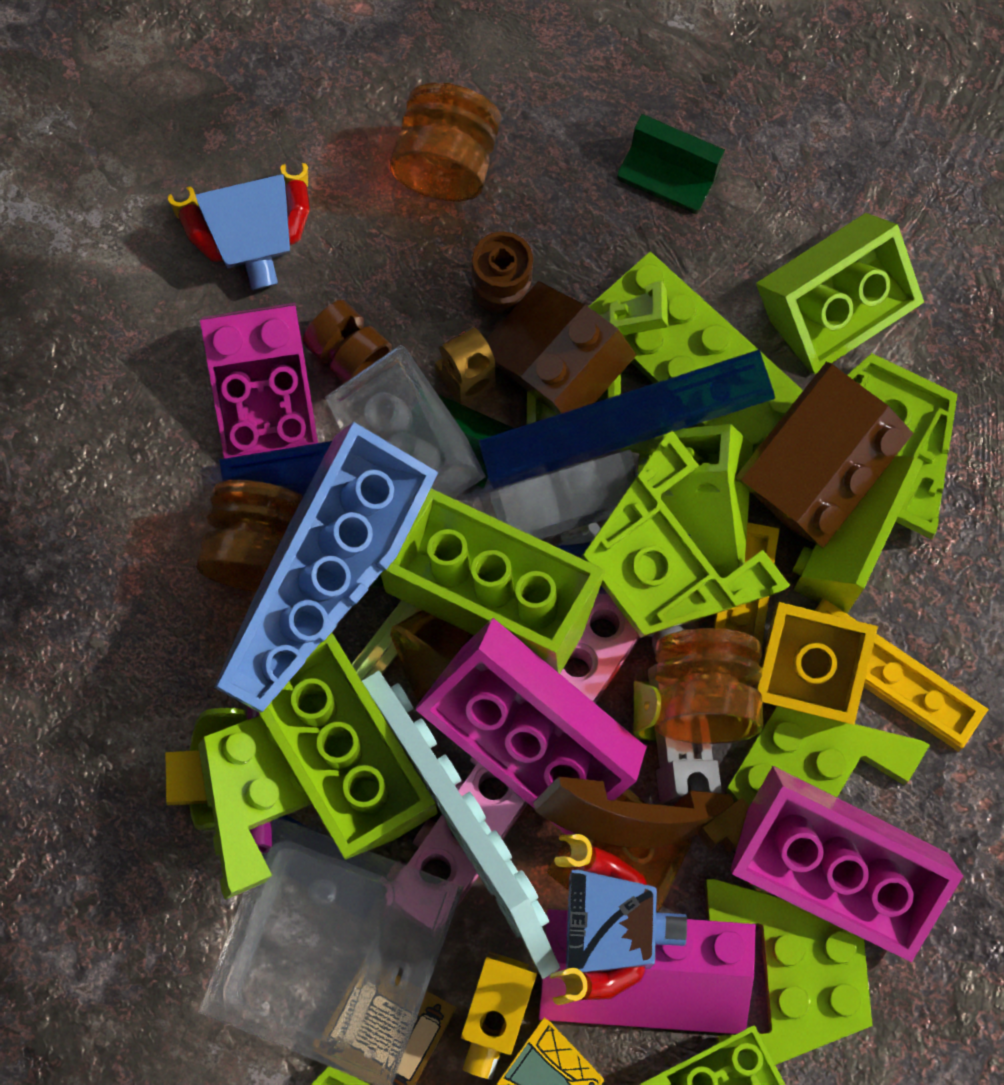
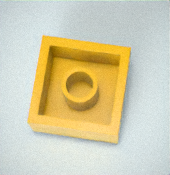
M775 603L753 699L854 725L878 626L790 604Z

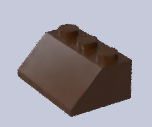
M826 361L735 477L789 530L824 548L914 433L886 403L836 366Z

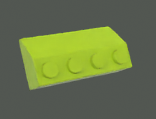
M431 488L396 559L386 570L382 571L381 578L386 593L472 635H475L494 618L558 673H561L583 635L605 575V570Z
M331 632L305 660L304 665L260 715L346 860L399 838L437 815L438 811L436 803Z

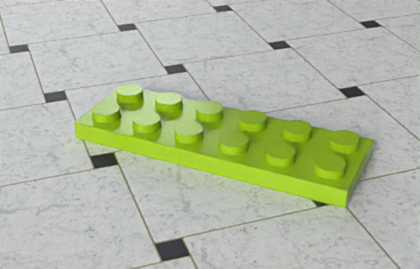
M650 251L588 307L601 315L610 310L611 303L619 300L623 304L646 293V286L662 281L667 289L668 327L623 335L637 355L631 363L699 427L733 425L753 444V455L803 390Z

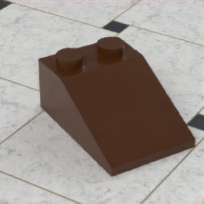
M540 281L531 288L486 339L493 353L495 366L573 427L637 356L617 327L587 305Z

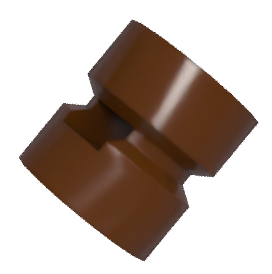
M500 231L490 233L480 239L474 248L471 286L473 296L482 308L491 313H510L531 290L533 255L530 246L523 238L511 232Z
M337 300L321 311L311 322L303 336V345L321 362H331L330 370L350 389H356L365 384L381 369L392 351V344L372 326L363 327L364 318L347 302Z

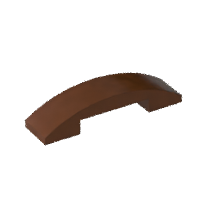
M558 777L533 803L537 813L575 834H581L589 839L612 845L648 848L675 844L699 834L704 826L732 806L734 801L730 794L691 790L673 806L615 801L607 799L604 781Z

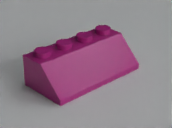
M494 618L460 649L415 709L533 808V802L558 777L604 781L607 799L615 800L637 781L646 751V746ZM551 822L566 835L575 834Z
M772 766L748 808L731 867L732 875L910 962L914 960L963 878V874L949 853L775 766Z
M548 909L546 915L549 923L545 925L544 933L559 963L560 969L555 971L558 972L566 969L568 910ZM687 919L686 945H655V964L650 969L645 970L641 982L612 999L578 1000L563 1005H556L553 1002V998L566 994L565 983L560 978L550 979V975L544 979L541 977L539 1021H542L545 1017L553 1022L736 1035L747 1027L754 981L756 924Z

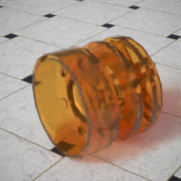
M436 82L418 85L409 94L407 108L402 119L403 130L396 139L390 160V171L395 179L405 187L423 196L453 202L473 200L482 194L490 163L489 154L494 150L496 136L498 135L502 116L499 110L485 96L466 87Z
M228 480L217 483L212 488L210 497L212 507L207 511L206 516L208 524L216 530L208 531L202 536L196 564L198 572L222 585L257 592L268 566L304 496L287 488L250 480Z
M700 628L667 634L657 640L655 660L659 664L656 666L655 679L665 687L659 690L661 711L655 723V730L661 736L675 741L698 744L732 743L750 739L760 734L763 729V698L758 689L751 687L759 683L762 677V668L758 664L762 657L761 643L757 638L734 630Z

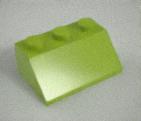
M864 213L756 283L770 322L809 372L813 374L818 373L826 361L833 363L924 303L898 224L869 213Z
M895 456L824 548L816 544L813 549L804 546L792 572L800 575L794 591L819 603L822 599H825L845 613H848L864 590L924 461L915 457Z

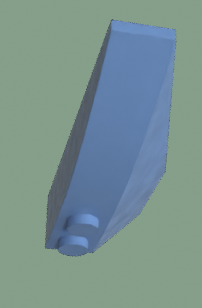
M352 422L336 434L268 566L214 688L259 713L263 712L304 665L305 660L337 627L336 624L369 590V586L382 571L386 570L396 559L438 472L355 422Z

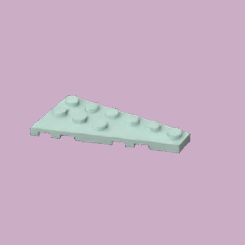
M380 671L362 680L408 759H412L410 761L431 797L437 803L447 821L448 827L491 895H495V900L517 939L522 938L533 964L542 979L559 970V963L542 926L549 923V919L537 901L539 897L523 870L517 871L510 860L512 856L496 830H490L485 822L486 816L472 793L469 791L461 796L455 787L457 783L461 782L456 769L446 754L437 759L430 749L437 745L436 740L422 718L413 722L407 714L414 708L400 684L397 683L390 687Z

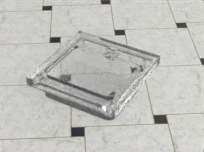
M277 818L272 821V847L269 852L262 854L272 876L265 883L243 893L198 1013L373 1085H393L464 886L370 851L345 860L332 837L285 819ZM402 967L403 974L398 986H396L395 979L399 969Z

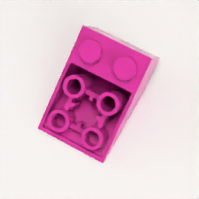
M296 303L202 317L200 324L225 462L319 447Z

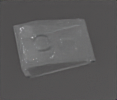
M402 345L325 397L341 431L352 422H355L436 470L438 474L431 488L442 494L455 498L486 477L467 437L408 350Z

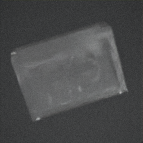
M630 449L613 451L482 491L478 494L487 515L540 540L560 533L562 541H567L589 534L588 524L604 519L607 520L638 473Z

